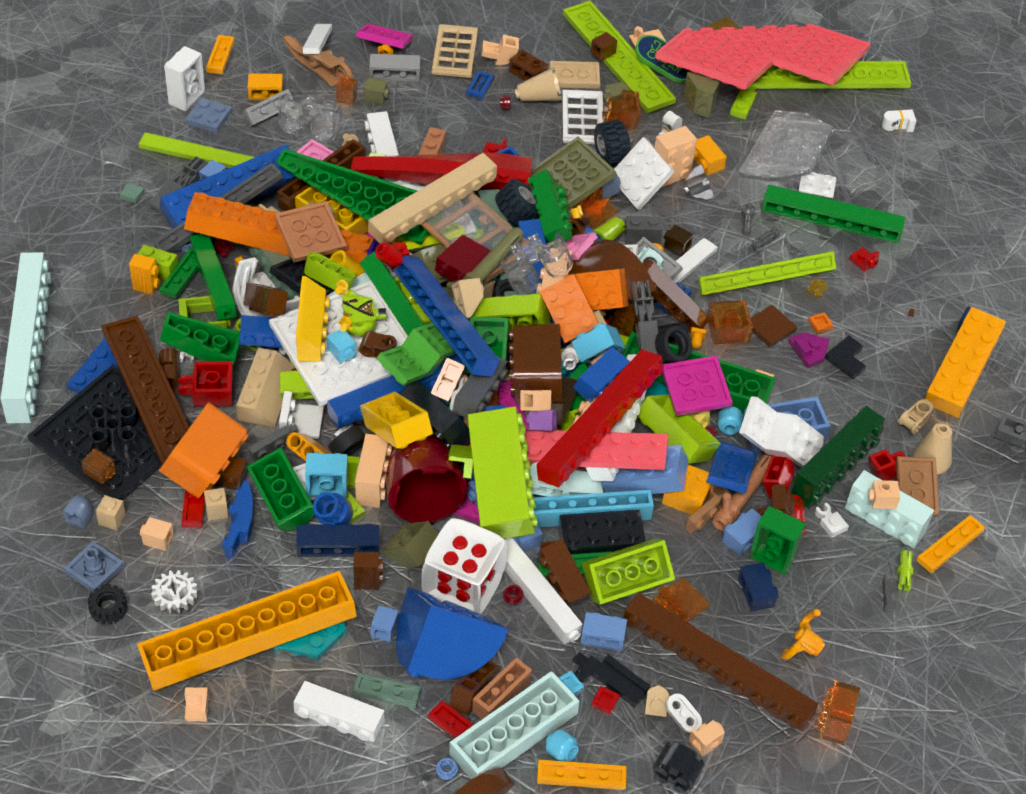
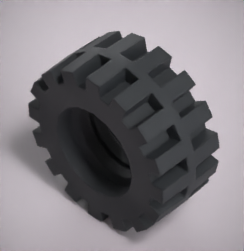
M107 584V587H104V585H100V589L96 587L94 593L91 592L89 594V612L92 619L94 618L97 623L99 621L103 625L105 622L108 625L112 624V621L117 623L119 622L118 618L122 619L124 614H126V596L121 588L118 589V586L114 585L112 587L111 584ZM106 600L116 602L111 608L104 609L99 607Z

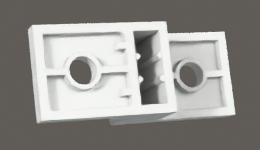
M752 396L739 434L766 454L789 458L801 468L820 451L824 439L823 435L799 416L776 412L761 399Z

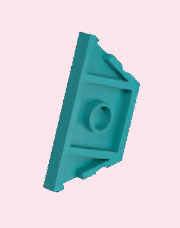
M344 622L275 646L273 649L276 651H280V649L292 652L293 655H304L318 660L347 633V628Z

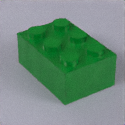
M768 506L758 522L749 558L759 563L764 562L765 566L786 576L796 559L806 524L797 518H793L778 509Z

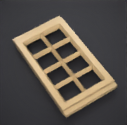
M439 24L432 74L471 78L478 28ZM444 33L456 34L455 39L443 38ZM459 35H469L471 40L459 39ZM442 42L454 43V48L442 47ZM458 44L470 45V49H458L457 46ZM441 52L453 53V57H440ZM456 53L468 54V59L456 58ZM439 61L451 62V67L439 66ZM455 63L467 64V69L454 68Z

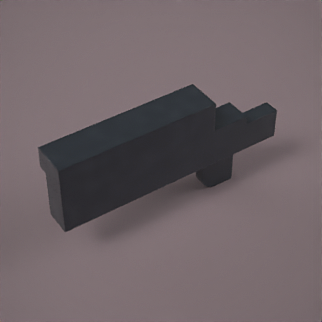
M580 652L573 658V662L579 666L574 675L580 682L586 681L591 675L611 691L620 694V698L634 708L647 695V690L651 687L609 654L602 663L592 655L587 658Z

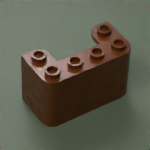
M560 323L513 325V329H509L510 341H513V343H509L510 354L513 355L510 356V368H513V370H510V382H514V384H511V396H515V404H520L521 390H551V402H563Z

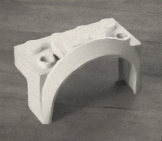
M255 257L239 261L231 290L234 293L238 310L241 315L272 317L249 310V306L243 305L246 282L273 288L275 286L264 272L255 273L258 260ZM294 296V299L286 302L285 313L299 308V296Z

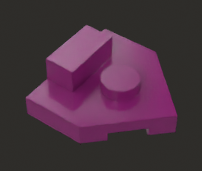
M804 332L790 337L788 343L805 366L809 368L824 361L830 339Z

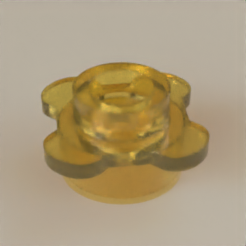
M814 279L811 285L807 287V291L817 297H822L824 291L828 290V286L821 279Z

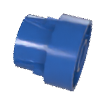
M320 492L321 494L316 497L313 503V513L319 522L323 525L348 524L353 514L351 503L338 493Z

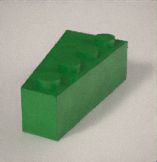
M545 169L528 178V182L534 188L531 192L537 201L535 205L541 216L539 219L544 236L555 247L573 237L571 231L573 226L569 220L571 215L567 209L569 206L565 198L567 193L562 185L559 186L548 170Z
M168 312L160 341L204 362L232 361L234 365L239 347L240 332Z

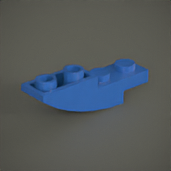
M244 480L242 486L237 488L236 500L229 507L228 513L231 515L230 533L228 537L225 536L222 548L225 551V557L230 559L234 558L240 543L248 545L252 534L254 508L252 492L247 480Z

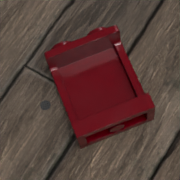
M462 234L437 257L435 271L453 282L463 280V277L468 272H471L491 250Z

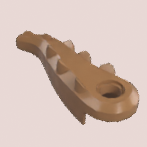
M286 35L282 38L292 55L300 63L318 74L330 87L339 84L347 88L353 84V72L344 62L343 56L337 58L332 55L331 50L321 51L320 54H303L304 46L291 35Z

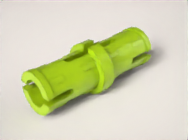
M907 550L900 552V565L897 568V573L899 574L898 589L902 590L904 585V591L911 589V575L914 572L912 567L913 553L909 551L907 556Z

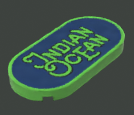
M645 35L638 40L635 52L642 63L674 82L682 83L686 81L687 73L691 72V70L678 68L674 64L664 63L655 58L656 52L667 43L666 41L654 35Z

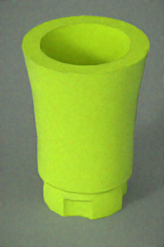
M613 217L593 231L601 240H615L625 230V223L622 219Z

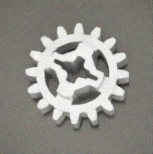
M170 570L168 576L162 573L161 580L155 579L156 585H152L151 594L155 606H160L161 611L167 608L170 614L175 609L180 613V608L188 610V604L194 605V598L198 597L197 583H195L193 577L189 578L187 572L181 575L180 570L176 574H173Z

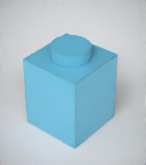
M338 330L327 336V349L339 363H342L356 355V342L347 332Z

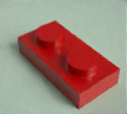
M443 700L428 714V719L453 739L474 726L473 723Z

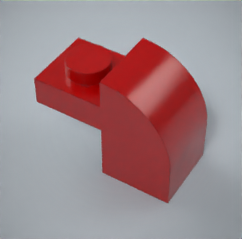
M887 449L869 456L868 466L877 478L883 481H893L894 476H896L895 458L897 456H906L902 451L890 455Z

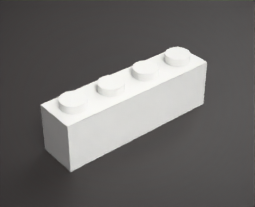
M304 681L294 700V713L298 716L313 719L323 726L329 725L342 733L353 734L363 741L375 742L385 721L384 710Z

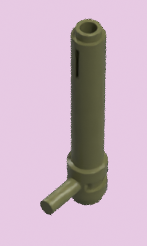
M517 227L512 228L485 258L463 277V280L480 278L482 284L487 276L522 240L523 231ZM448 282L447 288L452 289L451 285L456 282Z

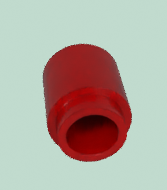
M383 242L377 246L375 256L389 267H398L402 263L403 255L388 242Z

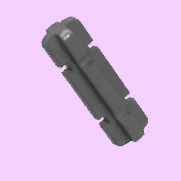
M777 227L772 228L753 240L751 247L754 250H759L778 238L781 231Z

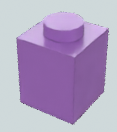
M557 410L529 411L526 416L529 430H557Z

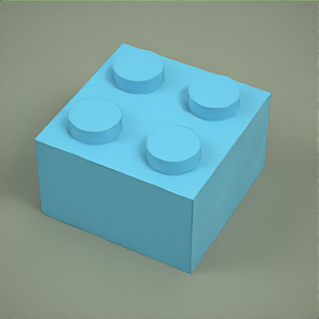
M603 323L595 325L593 330L588 333L583 332L577 335L576 339L572 341L580 361L588 365H592L591 361L606 353L611 347L615 348L618 352L626 349L617 328Z
M307 453L305 481L308 497H317L321 494L320 492L338 493L347 498V454Z

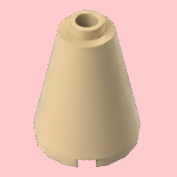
M550 68L518 84V88L515 89L517 99L520 98L521 101L562 100L561 96L558 97L560 95L557 75L552 73L555 72V68Z
M943 423L934 425L915 448L913 457L936 458L937 475L945 473L952 464V430Z

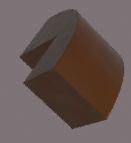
M495 768L473 778L455 794H506L515 784L503 768Z

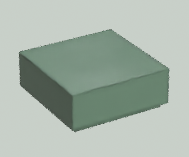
M127 183L120 193V199L137 203L144 193V188Z

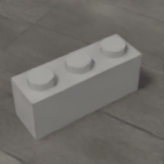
M370 54V78L392 81H420V56Z

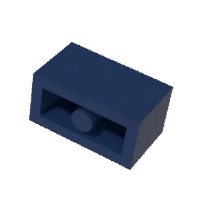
M764 562L740 567L738 580L751 612L774 607L776 599L779 597L778 589L776 586H773L771 572L769 569H766Z

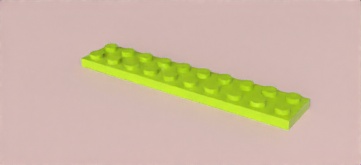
M591 0L563 9L562 15L590 47L592 39L605 32L617 40L616 53L604 59L603 62L620 82L626 84L631 92L630 94L646 113L676 103V97L655 73L638 59L637 53Z
M857 61L835 85H827L822 81L812 80L808 76L793 73V71L780 69L778 66L772 65L750 86L756 87V89L910 88L911 80L905 61Z

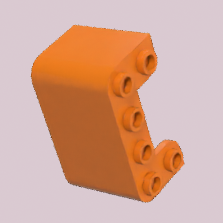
M208 402L159 471L199 499L203 492L210 490L221 476L218 474L219 470L224 471L230 463L227 460L228 457L233 458L240 446L249 436L246 433L248 429Z

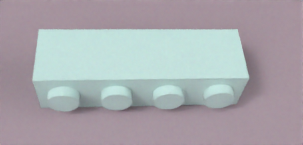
M538 462L530 466L531 470H529L533 482L532 494L563 496L603 493L601 481H591L587 471L575 469L568 480L564 481L558 488L538 480L536 466Z

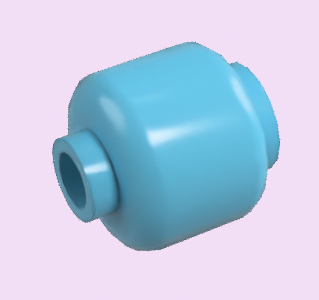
M733 406L722 408L718 412L719 430L727 435H733L740 431L743 422L741 410Z
M557 730L547 737L546 751L557 761H572L578 754L579 748L576 738L566 731Z

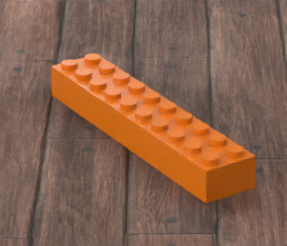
M194 193L187 210L185 230L291 257L274 219L275 213L278 212L263 210L259 207L244 205L240 202L228 201L224 198L209 196L205 193ZM340 229L347 245L346 250L343 251L360 264L367 256V251L373 238ZM333 253L326 254L323 256L330 258Z

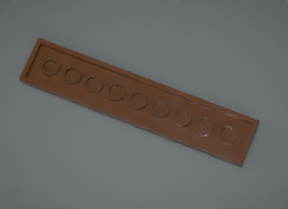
M138 315L101 325V331L162 466L189 429V425Z

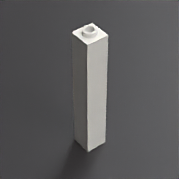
M506 538L507 558L504 571L515 585L522 589L524 596L564 645L570 641H576L581 636L583 625L514 539Z

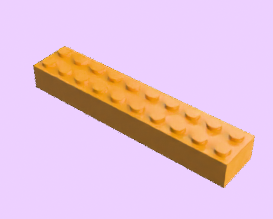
M337 571L137 643L150 684L153 691L357 617L355 603L341 572Z

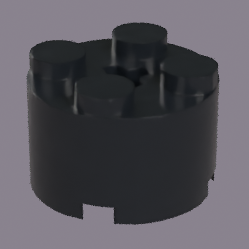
M667 742L653 765V770L656 773L654 778L660 783L665 784L668 782L674 785L678 792L685 794L687 790L693 788L704 767V761L701 758L699 762L695 758L697 753L692 749L675 742L673 746H670L669 742Z

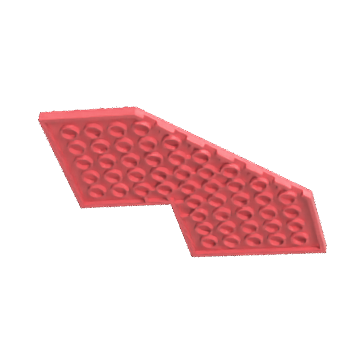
M792 24L777 28L776 25H765L763 28L758 29L755 26H743L742 29L734 30V27H721V30L700 28V31H692L691 28H685L656 52L655 58L664 63L674 64L678 68H685L693 73H700L707 78L720 80L724 84L734 85L739 89H747L772 65L778 66L780 69L793 71V73L808 76L812 80L822 81L827 85H835L870 49L871 43L814 24H806L802 27Z

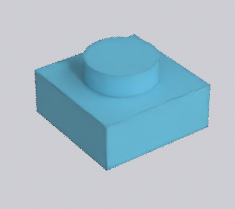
M572 671L559 677L560 681L574 695L581 692L584 688Z

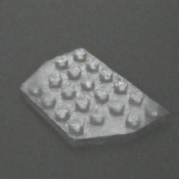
M774 110L739 170V178L777 181L810 175L834 132L833 126L825 124L819 119L814 120L807 113Z

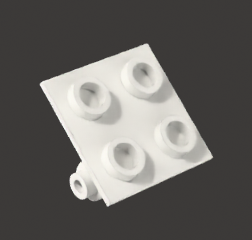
M802 171L798 192L833 198L836 177L817 174L812 171Z

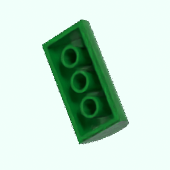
M281 447L246 466L279 529L283 531L296 530L297 525H305L313 518V504Z

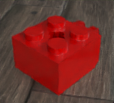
M232 361L196 362L193 375L181 376L178 379V383L181 385L178 388L179 394L192 395L193 406H206L208 402L214 406H233L234 372Z

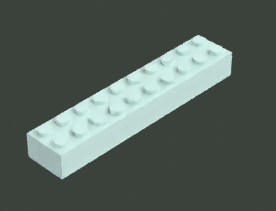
M43 252L20 253L1 392V403L7 423H31V416L35 415L33 400L37 399L35 385L39 384L37 370L41 368L39 355H42L41 340H44V329L42 327L46 326L44 312L48 310L46 298H49L48 284H51V273L47 272L49 268L48 260H45Z

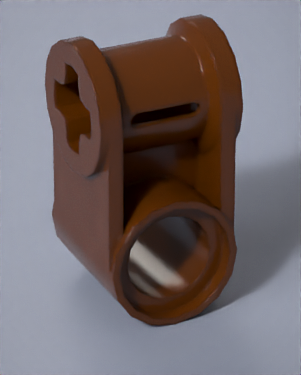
M367 331L358 350L363 356L377 358L381 352L395 348L397 340L391 335Z

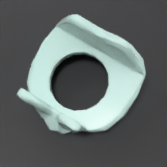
M644 247L637 256L638 259L643 262L645 258L652 257L657 261V266L662 270L663 259L660 254L653 249Z

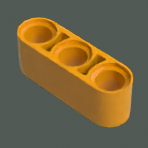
M294 432L287 437L286 443L289 449L305 461L307 453H312L313 449L314 453L332 454L307 434Z

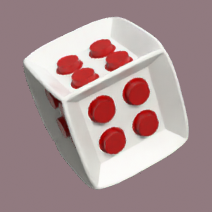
M451 518L439 532L426 556L421 576L422 592L434 595L433 597L440 599V602L447 600L482 614L495 593L505 570L507 558L506 541L485 528L461 519Z

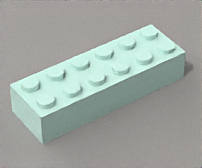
M551 671L450 742L449 755L471 780L491 769L503 768L576 716L580 701Z

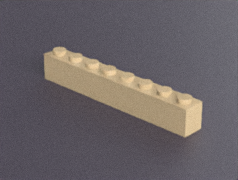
M484 153L478 155L369 219L368 232L380 244L392 242L396 237L407 233L411 228L422 224L426 219L437 215L441 210L450 207L456 201L464 199L468 194L479 190L488 182H492L496 178L497 165Z

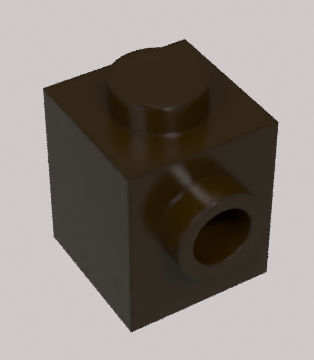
M674 225L664 235V247L683 256L692 245L693 233Z

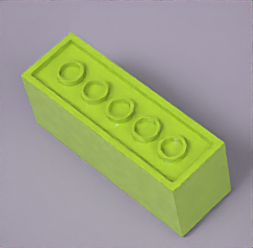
M516 406L467 414L480 527L499 535L503 539L535 534L534 526H538L537 515L534 512V507L536 506L531 490L533 482L529 473L531 467L527 457L528 444L527 440H525L526 428L522 414L517 412Z

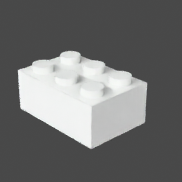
M184 46L165 63L164 70L169 104L187 111L205 93L202 54Z

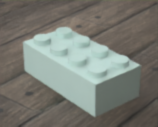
M864 470L852 485L845 509L866 520L869 524L883 530L886 534L897 538L905 545L915 548L926 533L934 510L900 490V500L897 509H872L871 501L868 500V489L872 487L874 480H883Z

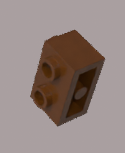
M524 50L519 51L509 61V72L524 81L548 69L547 63Z
M628 301L629 306L615 309V319L612 327L617 328L619 334L630 337L631 332L636 333L635 324H637L638 319L637 316H634L632 303Z

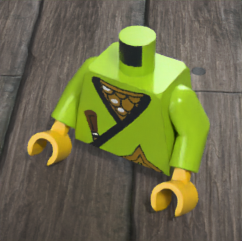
M339 280L336 283V294H344L342 296L343 317L338 322L341 325L340 330L347 332L350 336L356 335L359 337L364 336L367 331H375L376 320L386 319V308L374 309V300L372 298L355 293L348 288V284L344 280Z

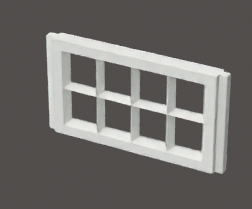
M562 90L563 143H569L579 136L586 144H595L594 135H585V130H595L596 125H585V120H597V124L603 123L602 91ZM568 99H581V104H568ZM584 99L597 100V105L584 104ZM568 109H581V114H568ZM584 109L597 110V115H584ZM569 119H581V125L569 124ZM569 129H580L581 135L569 134Z

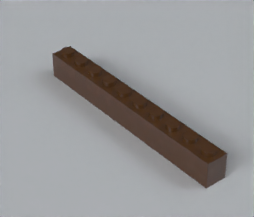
M638 593L625 609L623 619H627L628 626L636 628L647 638L657 641L663 648L673 651L681 659L695 665L700 671L710 674L718 682L732 688L737 694L747 697L753 704L763 707L774 717L784 720L790 727L803 732L815 715L818 702L642 594Z

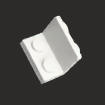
M284 391L279 427L281 429L284 426L296 424L298 433L307 434L313 439H319L324 407L296 404V400H293L292 392Z

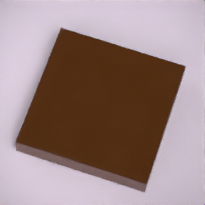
M773 305L745 321V326L769 347L797 331V326Z

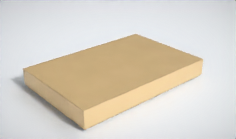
M550 61L549 66L550 68H555V72L552 73L557 75L559 88L600 89L599 62Z

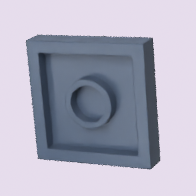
M201 97L186 117V124L218 133L232 113V107Z

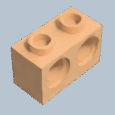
M447 358L431 393L440 401L450 405L451 395L453 391L457 390L460 379L466 371L465 365Z

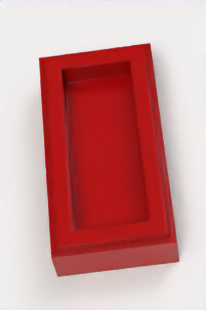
M185 490L182 527L202 528L205 508L204 492L198 499Z

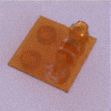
M601 187L572 207V209H575L577 206H581L582 212L589 216V225L593 228L619 212L616 207L602 197L604 191Z
M684 577L669 587L661 586L658 590L660 593L653 598L658 605L686 622L711 605Z

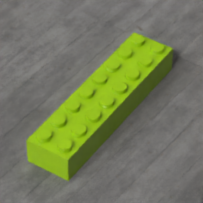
M541 294L482 298L471 316L509 318L511 329H513V325L550 324L551 319ZM412 304L425 325L432 323L419 304Z

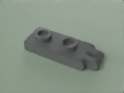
M297 425L284 426L249 447L248 449L253 461L259 460L280 447L283 448L287 444L286 440L289 434L298 433Z

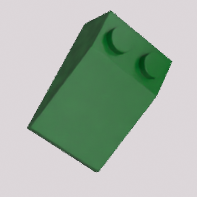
M470 317V323L495 355L508 361L510 347L509 329H511L509 318ZM466 368V374H471L469 369Z

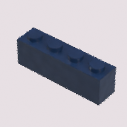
M297 525V557H354V552H379V525Z

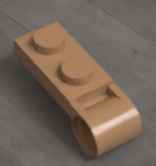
M711 485L708 502L688 518L686 531L692 535L696 530H701L710 518L713 519V516L723 505V494L728 493L727 488Z

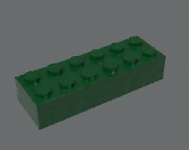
M865 406L796 473L791 493L800 496L804 500L805 507L808 509L814 504L818 505L826 492L830 493L837 481L841 482L846 476V472L848 470L852 471L856 467L858 460H863L869 453V450L879 444V435L884 430L883 423L885 418L868 406Z

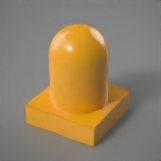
M692 327L690 334L692 348L699 349L702 346V341L705 340L706 335L705 329Z

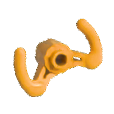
M819 609L811 610L799 622L800 629L794 635L796 639L794 644L781 653L780 658L782 661L789 660L801 651L817 656L822 651L825 643L821 637L813 632L809 624L813 618L820 616L821 612Z

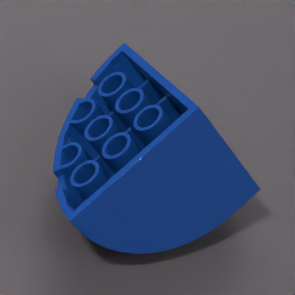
M408 587L401 607L396 635L397 657L399 663L407 670L408 675L419 678L420 675L434 679L459 678L481 668L499 650L508 632L506 627L495 621L491 624L487 617L447 600L440 602V599L433 597L434 595Z

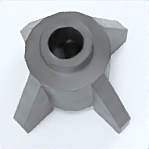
M701 164L694 167L685 179L686 184L683 187L686 194L690 193L691 197L708 200L714 196L711 189L707 190L710 187V182L706 175L701 176L702 173H705Z

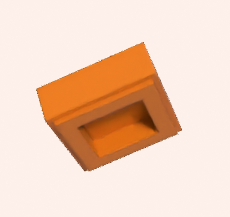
M825 312L808 318V322L816 334L833 329V324Z

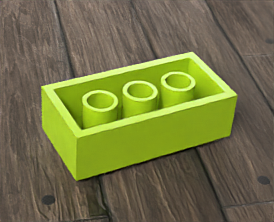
M657 538L582 562L592 602L600 605L675 580L665 540Z

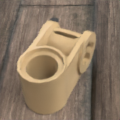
M926 399L917 401L909 410H906L901 415L898 424L904 425L911 430V434L915 435L929 421L933 409L932 403Z

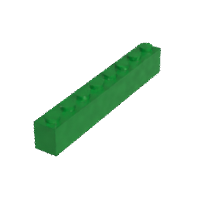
M769 184L761 210L895 243L900 241L906 218Z

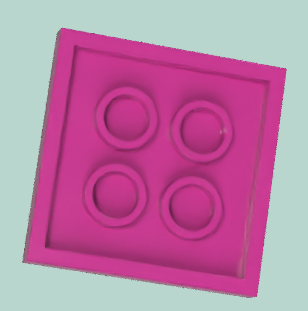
M717 355L663 364L662 374L675 416L732 406L733 402Z

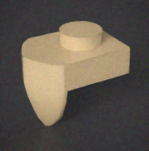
M658 684L647 690L645 714L666 717L665 701L669 697L667 689Z

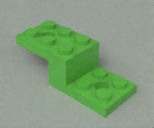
M432 322L414 328L401 346L381 352L376 359L383 368L395 377L397 382L404 386L435 374L444 360L449 356L455 355L456 352Z

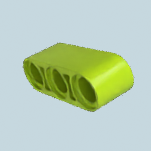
M311 252L307 255L304 273L307 276L333 290L337 288L336 283L339 280L346 281L348 288H353L355 273L319 253Z

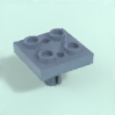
M92 541L64 567V571L94 593L96 587L100 589V585L105 586L124 567V562Z

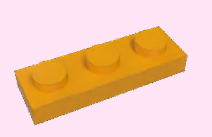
M218 35L206 66V72L223 75L235 43V37Z

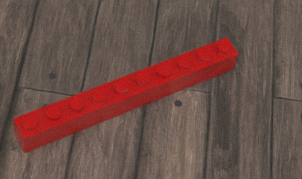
M643 349L639 351L537 463L538 480L558 488L564 481L568 480L571 473L580 466L581 462L590 455L595 446L601 443L603 437L622 419L627 410L632 408L635 401L641 398L643 392L662 374L664 366L661 355Z

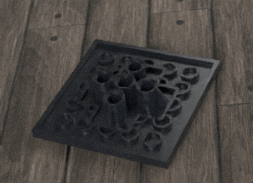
M111 365L27 435L31 443L102 497L106 495L123 500L161 466L121 373L114 365ZM186 419L190 428L193 423ZM94 461H97V462H99L100 464H102L103 466H105V467H107L108 469L112 470L113 473H112L111 471L107 470L106 468L102 467V466L99 465L98 463L94 462ZM92 464L100 468L101 470L105 471L106 473L110 474V476L95 468L94 466H92ZM88 468H91L92 470L96 471L97 473L101 474L102 476L106 477L107 479L101 477L100 475L96 474L95 472L91 471V470L88 469ZM85 471L102 480L104 483L87 474Z

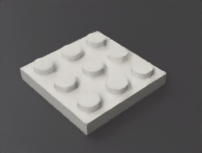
M642 137L614 169L621 180L620 189L636 209L639 210L675 172L645 137Z

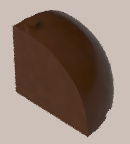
M596 239L578 260L570 262L568 275L625 268L628 301L633 300L630 282L635 281L637 288L638 281H643L644 283L645 280H649L650 291L656 290L648 271L638 257L626 246L614 240L597 241ZM611 308V309H601V311L606 312V311L612 310V309H614V308Z

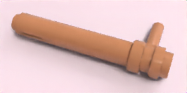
M764 454L753 468L745 494L737 491L732 496L729 493L723 494V505L713 516L712 523L715 528L724 531L729 523L733 524V521L738 518L740 510L761 485L762 480H764L763 477L766 469H768L767 466H769L770 458H772L771 455Z

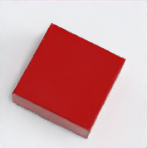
M600 686L591 702V706L611 715L620 698V694Z

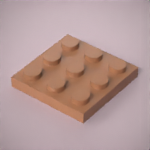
M327 201L275 213L274 219L294 263L306 260L307 255L311 252L326 255L338 250H346L347 245Z

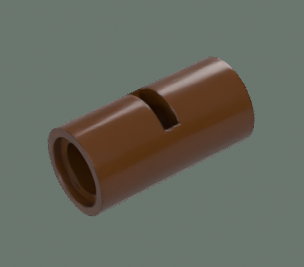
M165 348L159 352V362L171 388L175 389L179 384L178 352L173 348Z

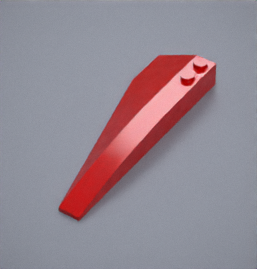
M482 153L353 157L351 170L371 176L431 184ZM484 153L497 165L496 178L492 182L483 185L479 190H501L512 179L520 180L529 186L528 178H530L532 158L503 153Z

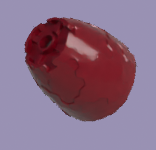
M434 434L427 436L422 441L409 443L405 448L393 447L389 457L386 475L388 503L397 516L411 523L429 521L432 524L454 513L465 502L467 497L468 485L466 478H463V470L460 468L459 462L448 460L450 449Z

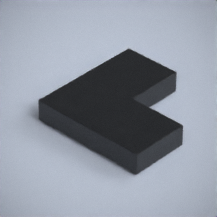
M850 335L825 354L827 361L852 379L856 378L866 368V365L854 357L862 350L863 345Z

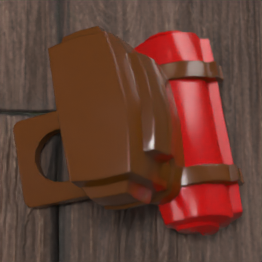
M784 484L773 485L772 508L778 509L805 523L804 500L800 496L793 495ZM767 508L758 509L757 513L763 516Z

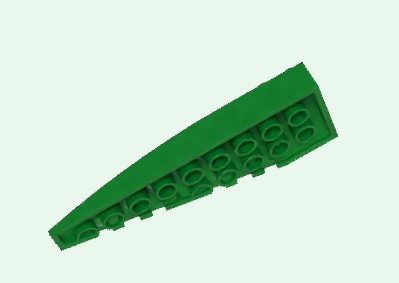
M283 149L276 161L278 166L367 221L417 192V190L287 149ZM446 208L437 215L426 219V221L432 226L442 221ZM416 225L407 233L401 234L398 237L422 244L429 237L430 233L423 226Z

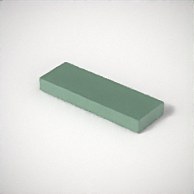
M358 673L353 689V695L415 709L421 692V686Z

